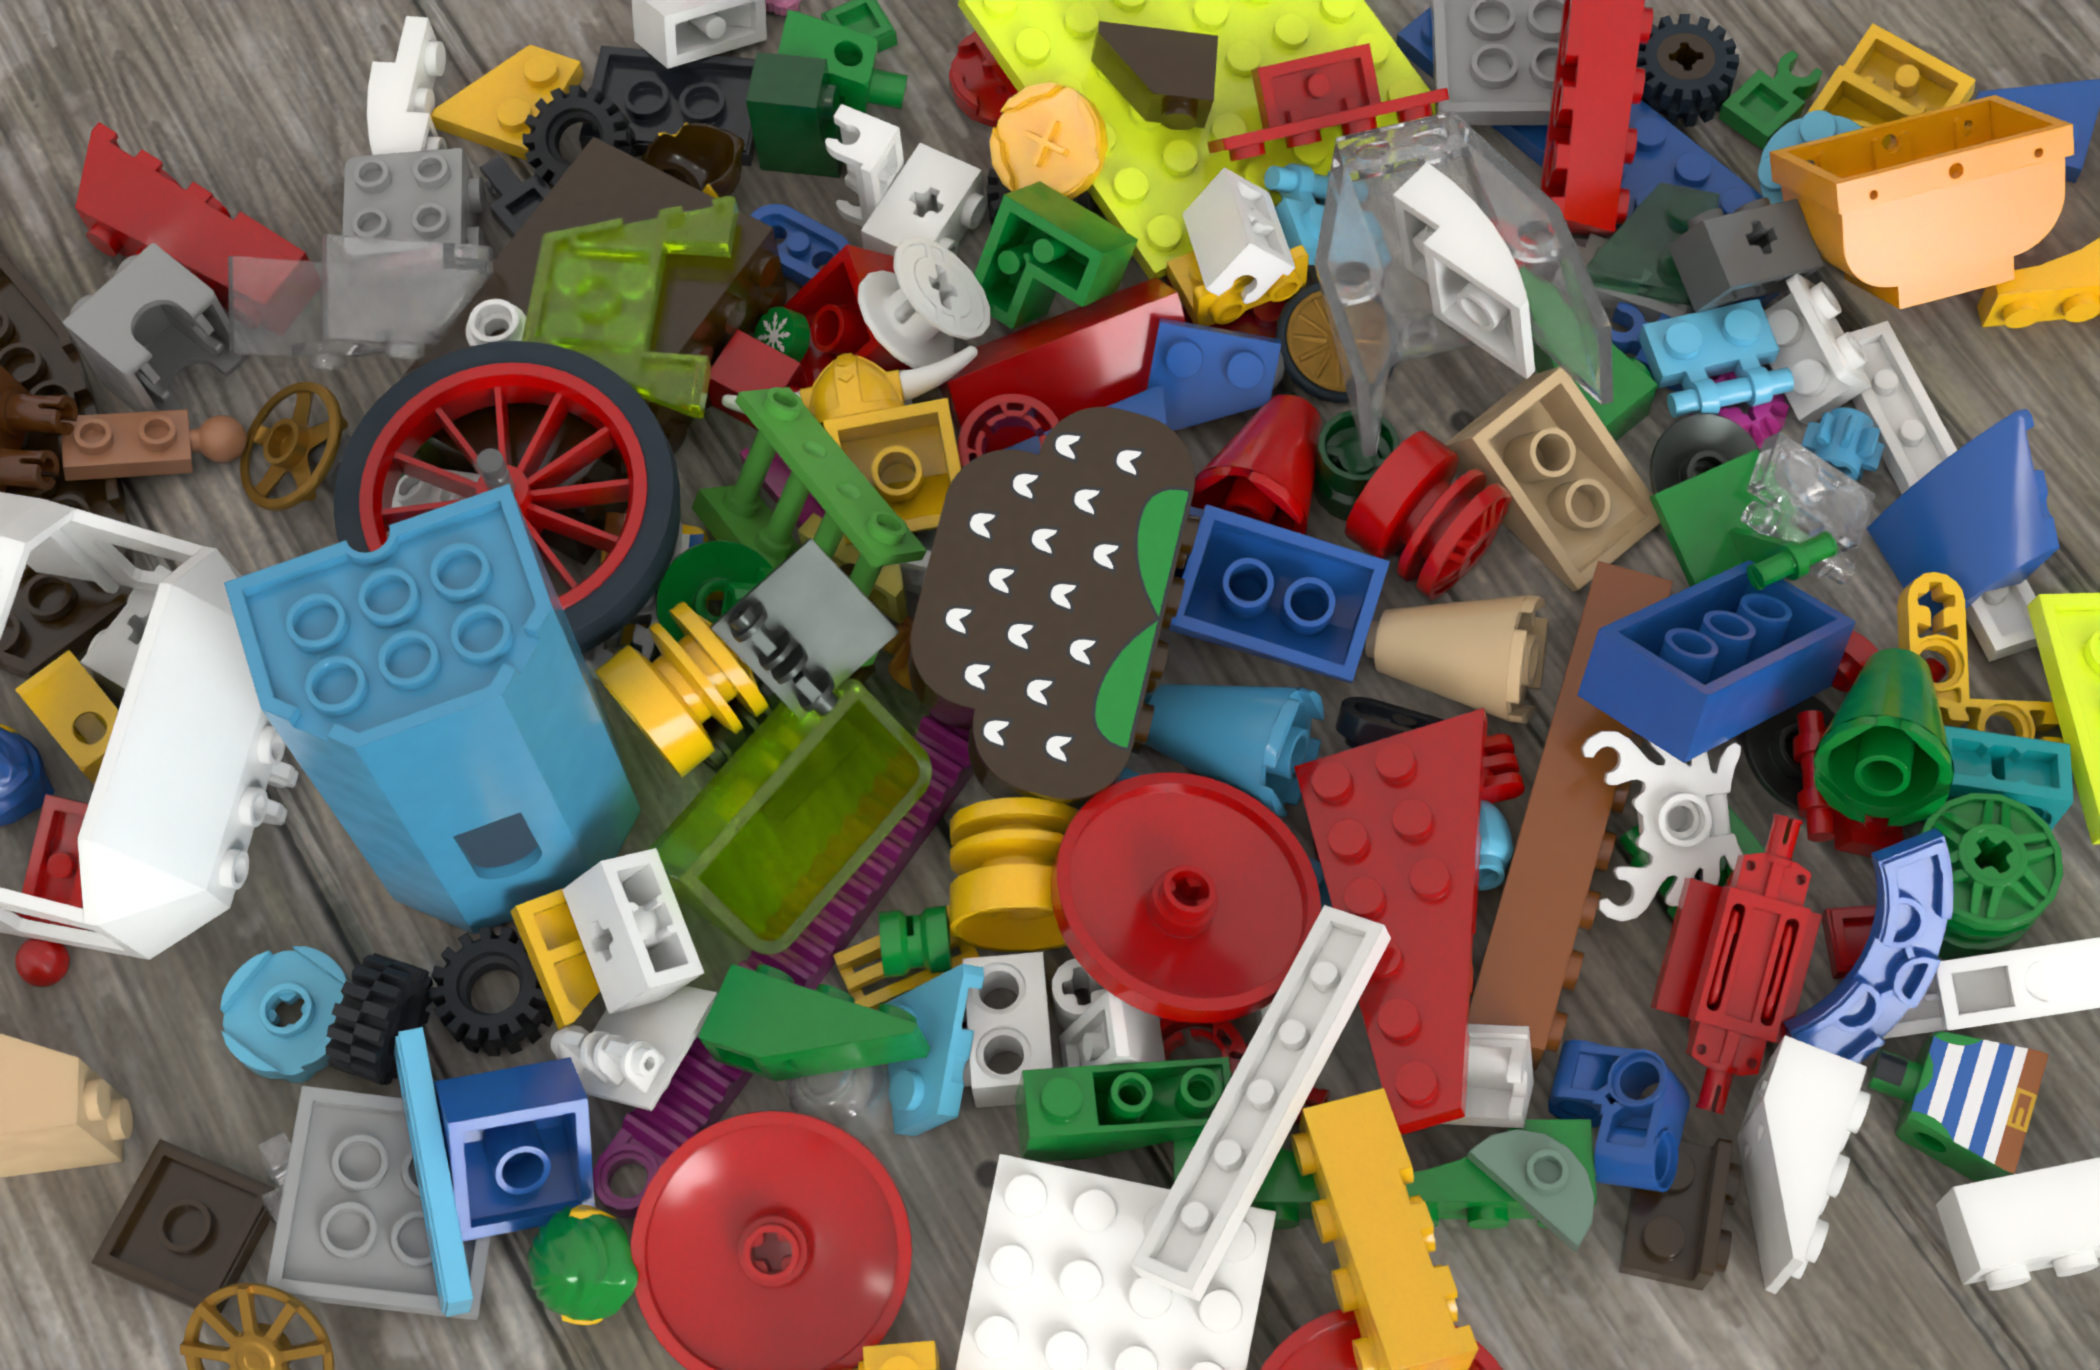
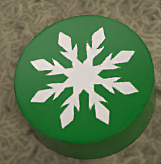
M773 307L769 309L768 314H763L760 318L754 337L800 362L809 346L810 329L806 318L800 312L784 307Z

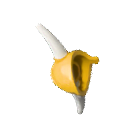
M968 346L946 359L927 366L904 371L897 369L887 372L868 359L852 355V353H844L837 356V359L833 360L820 373L812 387L800 389L795 394L801 398L806 408L824 428L823 420L905 406V401L938 387L956 375L977 356L978 351L974 346ZM729 394L723 396L722 404L724 407L745 414L735 402L737 396Z

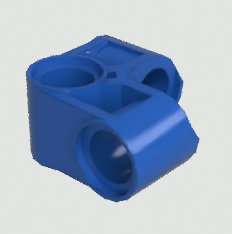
M1585 1040L1565 1041L1562 1045L1548 1099V1111L1559 1119H1591L1592 1127H1600L1595 1147L1596 1182L1659 1192L1669 1190L1677 1172L1679 1145L1686 1115L1690 1109V1096L1685 1085L1655 1052L1646 1049L1604 1046ZM1659 1083L1656 1091L1651 1096L1639 1100L1642 1092L1647 1087Z

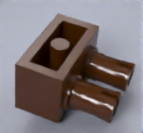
M0 365V492L5 493L8 486L51 490L56 481L52 477H42L41 475L58 476L59 461L55 453L50 450L20 449L26 432L70 435L74 430V426L70 422H60V420L77 422L78 408L76 402L68 395H32L2 365Z

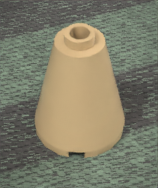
M1521 595L1386 609L1382 613L1380 621H1371L1365 643L1366 657L1374 659L1376 671L1471 708L1477 710L1484 708L1485 713L1508 722L1527 724L1535 709V706L1523 705L1527 688L1540 690L1547 650L1548 618L1535 617V612L1546 606V601L1540 596Z

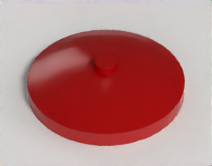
M1177 772L1143 774L1122 780L1096 794L1077 812L1069 824L1057 850L1052 868L1051 899L1054 915L1066 945L1079 964L1099 985L1125 1003L1146 1013L1179 1022L1217 1023L1234 1020L1250 1015L1272 1003L1321 912L1320 891L1311 862L1295 835L1284 822L1270 809L1243 791L1226 783L1194 774Z
M767 1110L736 1115L713 1124L685 1141L668 1157L650 1181L641 1199L631 1236V1255L638 1271V1284L634 1291L642 1314L659 1343L687 1370L853 1369L858 1365L859 1361L864 1360L863 1347L878 1345L894 1323L908 1288L912 1268V1232L908 1212L897 1184L883 1162L860 1139L842 1127L825 1119L794 1111Z

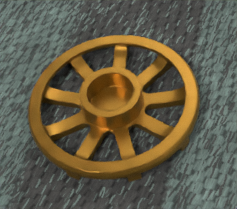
M237 1283L225 1286L211 1293L194 1309L187 1323L184 1341L180 1344V1355H185L188 1370H205L201 1358L226 1362L230 1365L228 1370H292L288 1367L291 1360L322 1355L323 1370H335L332 1345L324 1326L317 1316L295 1296L266 1284ZM255 1294L271 1297L286 1304L272 1325L257 1323L254 1303ZM237 1296L243 1332L237 1331L216 1309L218 1303L227 1298ZM298 1313L310 1326L317 1339L303 1344L291 1345L283 1331L293 1316ZM206 1321L230 1346L223 1347L199 1342L203 1322Z

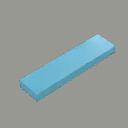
M423 1027L398 1031V1036H395V1062L441 1314L445 1313V1317L470 1312L473 1294Z

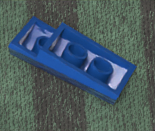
M1206 504L1204 510L1190 506L1189 514L1200 517L1191 555H1187L1183 570L1175 569L1174 577L1185 579V584L1177 615L1175 618H1172L1169 631L1352 684L1390 561Z

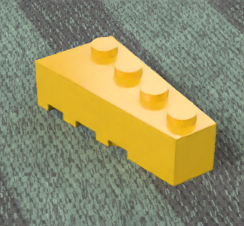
M1381 1088L1302 1109L1299 1125L1300 1133L1291 1135L1293 1152L1300 1174L1302 1176L1313 1174L1320 1200L1311 1202L1316 1230L1322 1244L1333 1241L1341 1268L1331 1271L1339 1306L1343 1313L1354 1310L1362 1338L1352 1340L1358 1370H1468L1478 1351V1346L1470 1325L1458 1328L1454 1326V1322L1458 1321L1455 1298H1458V1291L1449 1266H1443L1442 1264L1432 1265L1429 1253L1436 1250L1434 1224L1426 1202L1423 1201L1420 1195L1409 1197L1406 1184L1414 1182L1413 1167L1385 1089Z

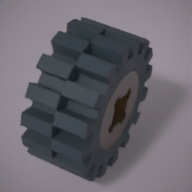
M1680 14L1677 24H1673L1670 15L1660 18L1658 28L1652 23L1648 43L1639 44L1636 67L1645 68V84L1641 100L1657 113L1666 115V120L1674 126L1677 118L1684 119L1685 127L1695 126L1698 115L1704 123L1712 120L1715 110L1720 113L1722 104L1730 97L1737 74L1739 54H1734L1736 44L1733 38L1724 41L1726 30L1718 25L1711 32L1708 30L1710 19L1701 16L1697 25L1689 24L1690 14ZM1683 66H1686V67L1690 68L1691 70H1689V71L1684 70Z

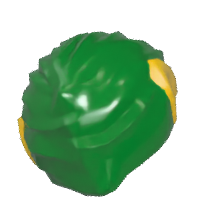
M565 1205L562 1210L554 1213L547 1224L539 1227V1231L533 1239V1245L527 1253L531 1288L536 1290V1299L543 1301L547 1309L561 1314L562 1321L578 1325L597 1324L603 1321L604 1318L616 1314L633 1294L638 1284V1271L632 1260L628 1236L624 1227L615 1216L590 1205H578L576 1207Z

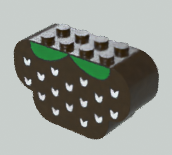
M1092 407L1077 411L1061 420L1049 432L1041 446L1039 455L1011 449L983 454L965 465L955 476L948 488L912 625L908 672L910 683L917 699L932 716L947 725L970 731L968 737L970 765L978 782L995 799L1032 797L1066 804L1080 810L1096 794L1115 784L1126 766L1130 754L1139 755L1142 744H1146L1155 705L1143 702L1146 691L1154 692L1157 680L1160 681L1162 678L1170 642L1160 640L1159 635L1161 629L1169 630L1172 618L1176 617L1185 584V579L1174 577L1176 568L1183 570L1187 555H1191L1200 517L1189 514L1195 487V471L1190 453L1181 438L1172 429L1154 418L1111 407Z

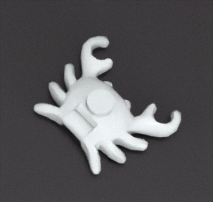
M1599 731L1586 739L1581 747L1584 757L1594 758L1597 751L1606 746L1613 748L1617 753L1618 762L1615 768L1605 773L1604 782L1606 784L1618 785L1635 779L1640 780L1642 784L1640 793L1632 799V805L1637 810L1640 834L1636 838L1635 843L1639 848L1647 852L1649 863L1643 867L1618 866L1614 868L1615 878L1625 880L1630 885L1631 896L1626 903L1621 905L1613 904L1608 898L1599 899L1597 909L1606 917L1618 921L1637 918L1647 909L1660 885L1669 876H1675L1672 885L1665 895V903L1671 907L1678 906L1685 878L1694 879L1695 873L1699 868L1700 881L1718 885L1721 856L1724 857L1732 870L1735 869L1738 855H1742L1735 834L1731 833L1727 793L1731 792L1734 770L1740 757L1741 746L1737 743H1733L1724 749L1717 760L1714 773H1712L1707 752L1689 760V765L1649 741V745L1663 760L1662 765H1656L1648 760L1629 738L1619 732Z

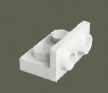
M1796 273L1786 280L1791 294L1764 312L1780 349L1775 362L1770 363L1772 370L1785 367L1791 370L1794 379V389L1791 392H1786L1785 395L1798 420L1808 425L1809 422H1816L1821 419L1824 412L1829 413L1831 410L1840 407L1872 387L1862 368L1863 365L1868 363L1866 353L1850 332H1843L1835 317L1842 311L1832 291L1823 282L1815 285Z

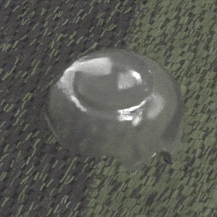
M884 1064L786 1080L785 1093L789 1098L788 1106L791 1111L825 1119L842 1127L863 1143L885 1127L892 1113V1105L889 1100V1073Z

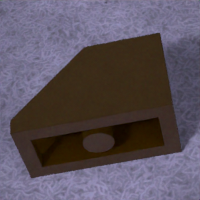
M1099 21L1092 48L1091 61L1140 116L1147 122L1161 123L1172 130H1188L1193 127L1205 128L1214 101L1218 36Z

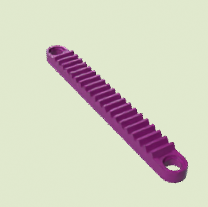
M931 714L922 718L917 733L907 738L900 756L892 758L888 772L885 776L878 777L873 792L870 796L863 797L858 812L855 816L848 817L841 835L833 837L826 855L818 857L811 875L801 880L796 895L786 900L782 914L779 918L771 920L764 938L756 940L749 958L741 961L738 966L755 971L757 965H768L791 976L794 979V984L816 990L817 986L835 964L833 955L846 949L974 773L968 756V737L970 731L947 725ZM697 1036L654 1109L650 1111L637 1107L634 1111L628 1112L623 1119L622 1128L599 1157L593 1169V1184L595 1193L601 1203L612 1214L622 1218H635L641 1199L650 1181L662 1164L685 1141L719 1122L753 1074L716 1062ZM626 1164H637L644 1167L647 1171V1183L644 1189L638 1195L631 1198H621L614 1195L610 1188L614 1172Z

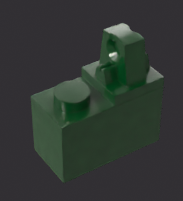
M756 53L746 97V105L761 170L840 178L842 165L846 163L833 158L828 153L825 139H837L842 143L840 127L835 124L834 115L841 104L845 106L846 104L844 96H840L839 85L831 84L827 59Z

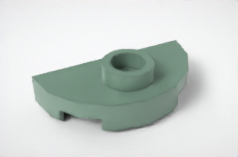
M1516 1129L1490 1135L1468 1152L1466 1158L1574 1252L1577 1251L1592 1224L1595 1196L1587 1170L1568 1147L1546 1134Z

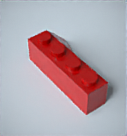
M1564 0L1534 230L1589 236L1591 233L1606 238L1615 232L1616 224L1624 225L1626 221L1630 191L1628 188H1621L1623 165H1631L1633 163L1637 146V128H1629L1631 104H1640L1645 84V68L1636 67L1639 44L1648 43L1653 23V8L1644 7L1645 0Z
M98 122L91 130L75 209L88 229L86 233L87 239L98 250L108 256L115 257L119 253L127 258L132 255H139L151 243H155L214 291L221 306L226 309L227 313L236 322L250 330H255L259 326L280 337L321 286L306 252L241 211L234 219H231L226 207L213 197V193L194 181L185 190L172 176L162 170V161L143 149L134 158L119 147L117 133Z

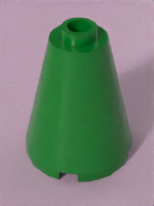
M1889 648L1878 651L1868 658L1817 745L1814 754L1815 787L1828 805L1849 819L1865 823L1866 815L1888 818V826H1905L1927 819L1945 804L1954 778V764L1931 671L1927 662L1912 651L1901 648Z

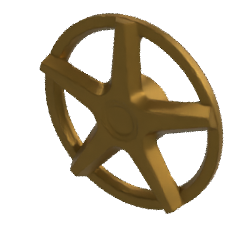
M311 381L294 383L271 397L256 415L247 432L246 448L240 458V476L246 494L257 506L269 511H283L303 501H313L317 497L315 490L323 482L331 469L339 450L342 431L348 428V422L342 416L340 404L330 389ZM296 393L297 400L292 419L283 418L277 421L271 428L262 426L278 404ZM315 393L323 400L328 411L329 420L316 426L308 427L313 394ZM327 440L323 455L311 474L309 466L310 453L316 446ZM254 442L263 446L264 457L271 463L268 471L257 486L252 485L250 476V458ZM290 471L298 489L281 498H267L287 472Z

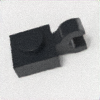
M497 155L479 168L482 174L489 180L485 183L487 190L495 198V201L489 204L492 217L512 239L551 189L537 174L521 182L504 159Z

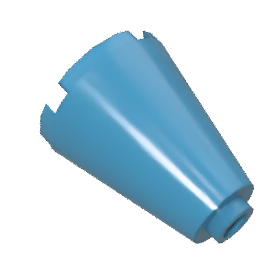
M1161 684L1153 694L1148 693L1145 695L1143 703L1155 705L1146 745L1203 777L1226 783L1243 791L1270 809L1276 816L1285 817L1288 815L1283 807L1284 803L1297 806L1300 802L1302 794L1294 766L1318 759L1321 740L1310 737L1312 718L1324 721V707L1321 696L1318 693L1301 687Z

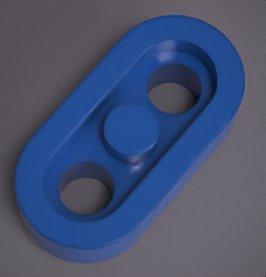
M768 204L756 209L750 215L773 227L775 239L781 238L785 240L777 245L783 275L802 286L820 271L817 269L819 266L827 264L845 245H850L848 240L840 233L783 204Z

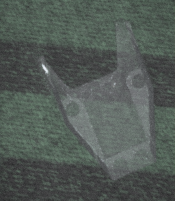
M1453 111L1336 137L1315 257V268L1364 457L1373 456L1377 453L1387 382L1391 367L1404 360L1426 357L1431 354L1476 345L1433 315L1429 284L1404 266L1393 194L1426 162L1451 179L1479 206L1494 224L1508 246L1521 274L1527 294L1532 341L1600 405L1613 402L1611 323L1561 209L1554 201Z

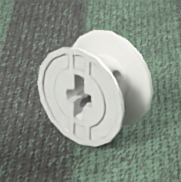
M922 237L904 239L896 248L893 264L895 273L884 270L868 273L858 287V304L863 319L877 341L896 359L913 369L939 362L954 355L953 337L964 340L981 337L990 325V306L984 289L972 271L953 252L935 241Z

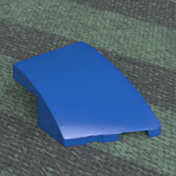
M2028 409L2013 412L1962 446L1912 485L1867 527L1868 532L1903 588L1925 573L1938 572L1946 574L1954 579L1963 590L1965 608L1967 609L1984 592L2021 584L2060 548L2054 518L2047 508L2048 489L2044 470H2034L2026 431L2034 427V422ZM1928 591L1918 599V604L1929 607L1931 612V627L1929 630L1932 631L1933 616L1943 610L1944 606L1943 603L1933 601L1931 591Z

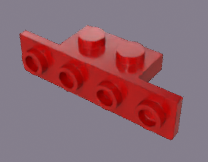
M1370 43L1255 68L1251 70L1263 129L1207 142L1209 154L1228 150L1230 160L1236 161L1266 154L1264 142L1285 137L1288 149L1322 141L1320 129L1339 124L1341 125L1342 135L1345 136L1378 128L1376 116L1396 112L1398 123L1432 116L1431 103L1449 100L1448 89L1442 88L1381 102Z

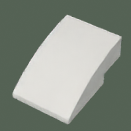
M1426 162L1393 194L1404 266L1429 284L1434 316L1528 379L1535 372L1529 303L1521 274L1513 256L1494 224L1479 206L1451 179Z

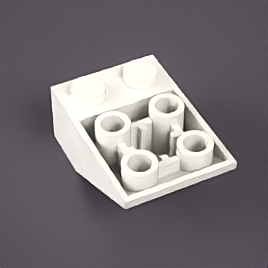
M1784 1036L1759 1074L1737 1137L1764 1287L1766 1291L1776 1294L1790 1277L1800 1279L1808 1261L1816 1262L1829 1228V1223L1818 1219V1217L1824 1211L1829 1196L1836 1198L1850 1163L1849 1157L1839 1153L1844 1149L1850 1132L1855 1134L1858 1132L1871 1098V1094L1860 1090L1867 1070L1866 1066L1788 1036Z

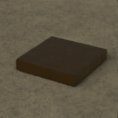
M159 1139L91 1263L106 1272L191 1309H195L207 1296L216 1290L228 1285L237 1284L281 1201L282 1192L273 1186ZM229 1298L216 1305V1309L220 1314Z

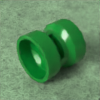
M946 905L926 907L918 915H906L901 910L879 912L880 947L885 978L905 976L912 968L925 967L931 973L947 972L952 969L950 930Z

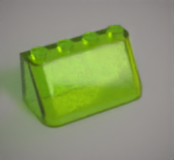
M847 678L833 691L839 698L838 702L832 710L823 716H819L812 710L800 720L782 701L649 848H657L676 899L736 942L757 953L766 955L776 954L787 949L920 799L930 784L932 766L926 751L858 680Z

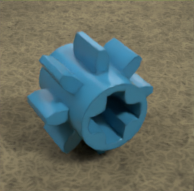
M1840 407L1831 410L1829 413L1824 412L1820 423H1808L1800 448L1808 451L1805 463L1811 465V470L1816 477L1834 485H1850L1856 482V480L1862 479L1864 470L1877 471L1885 445L1877 441L1881 430L1874 427L1873 420L1867 414L1853 408Z

